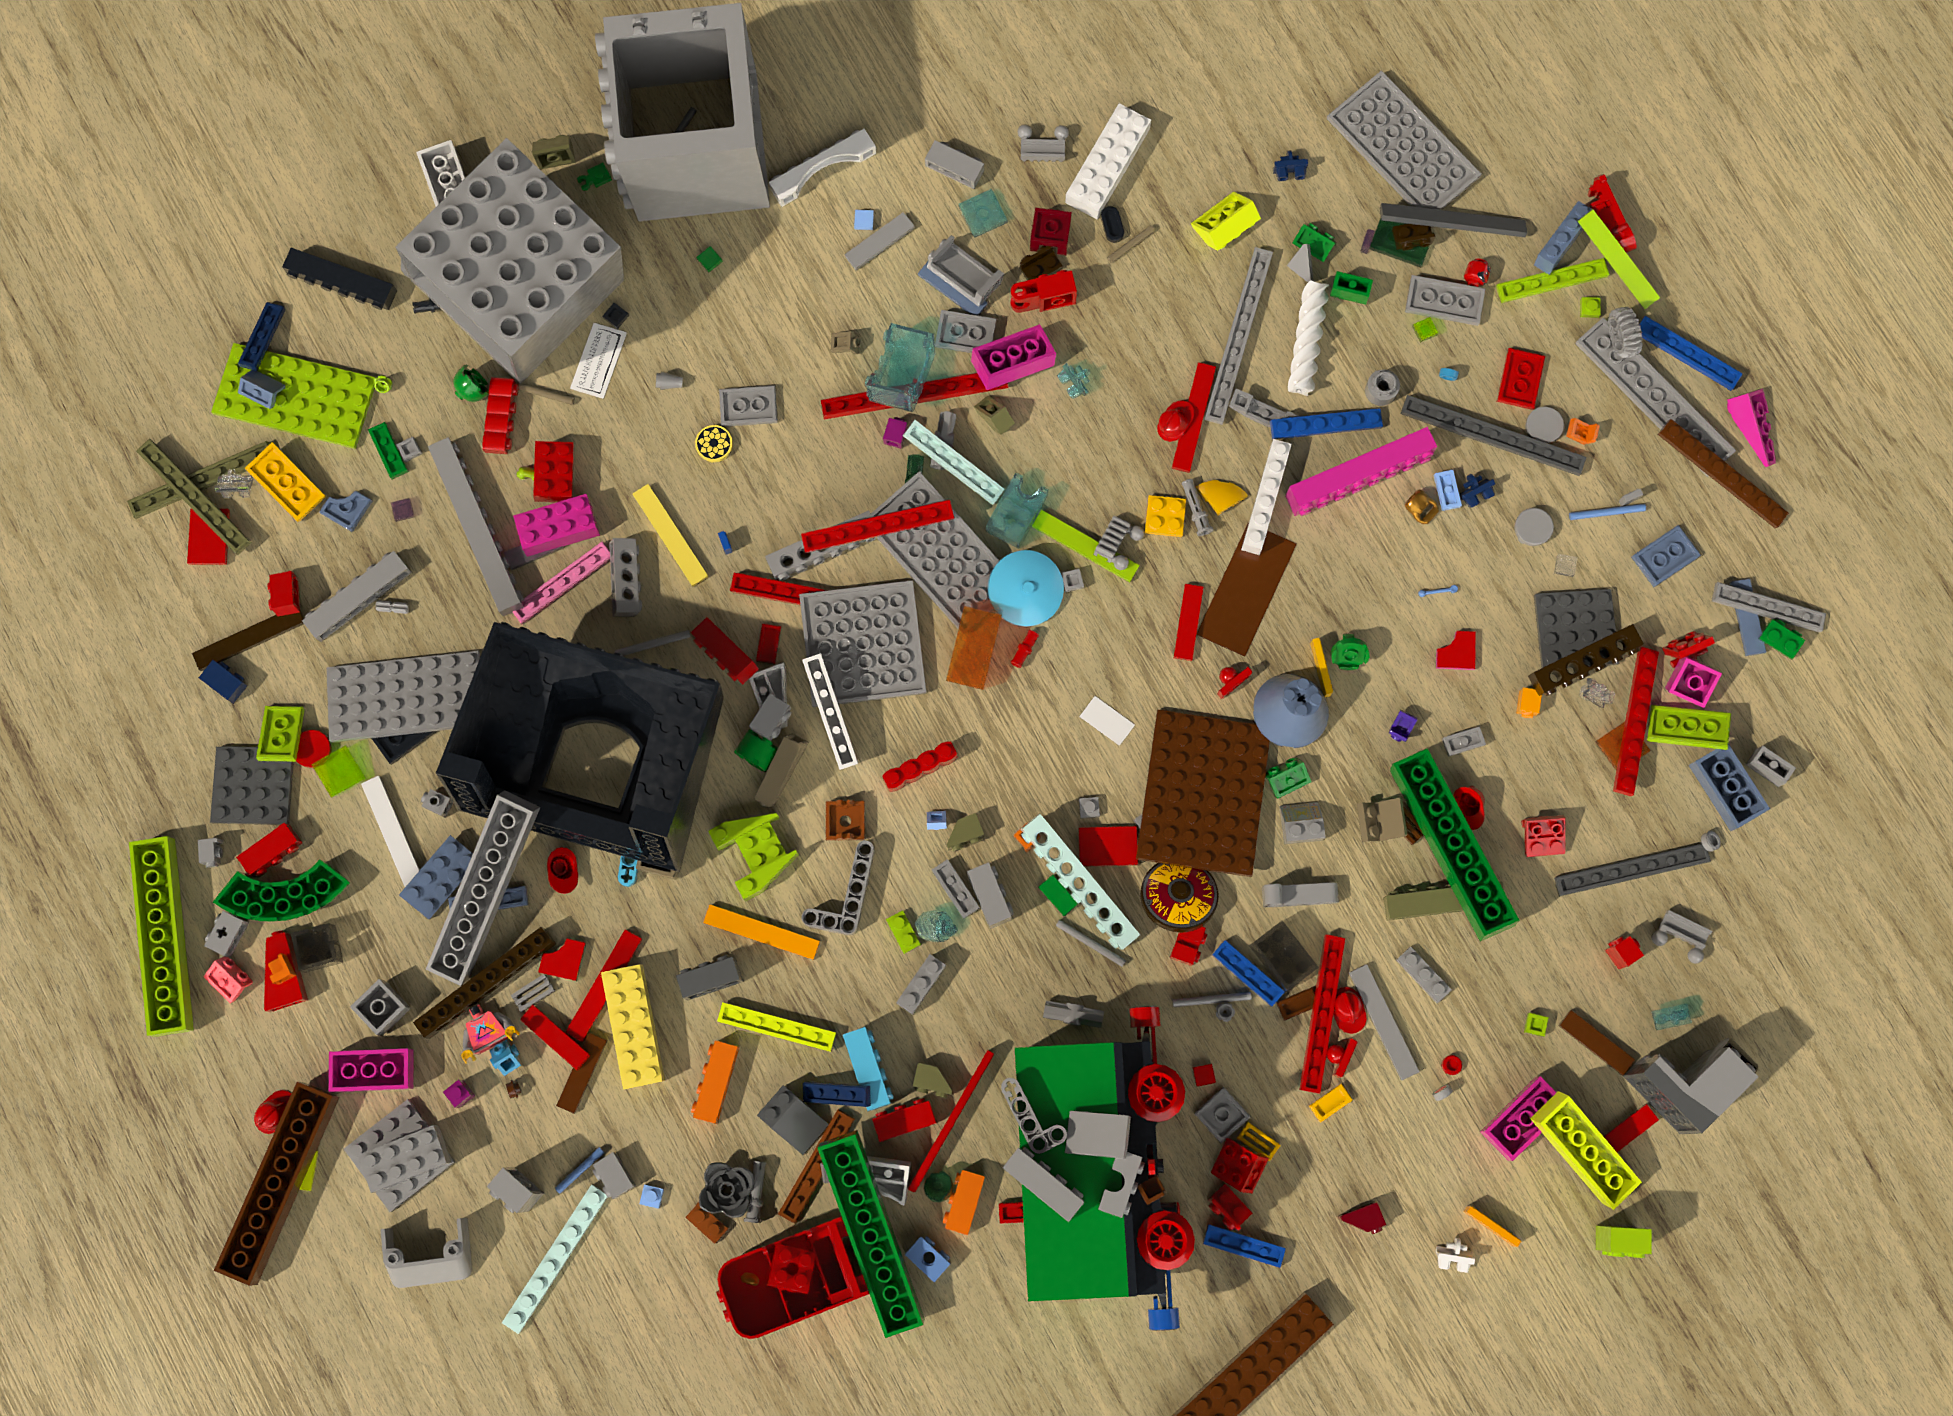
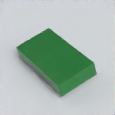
M1051 875L1038 887L1063 917L1078 905L1054 875Z

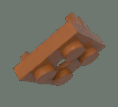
M826 801V841L865 840V801ZM843 816L851 818V824L847 827H843L840 824V819Z

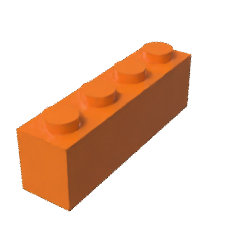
M716 1040L714 1044H710L708 1050L710 1059L708 1063H705L702 1074L705 1075L703 1083L700 1082L698 1085L697 1094H699L697 1102L694 1101L691 1113H694L693 1118L718 1124L740 1047Z

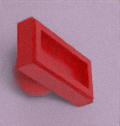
M1233 667L1223 668L1220 671L1219 678L1225 686L1218 691L1217 695L1224 699L1251 676L1252 670L1247 667L1238 674Z
M1348 1039L1345 1048L1337 1044L1328 1048V1060L1331 1063L1337 1064L1333 1076L1338 1078L1344 1076L1358 1042L1356 1040Z

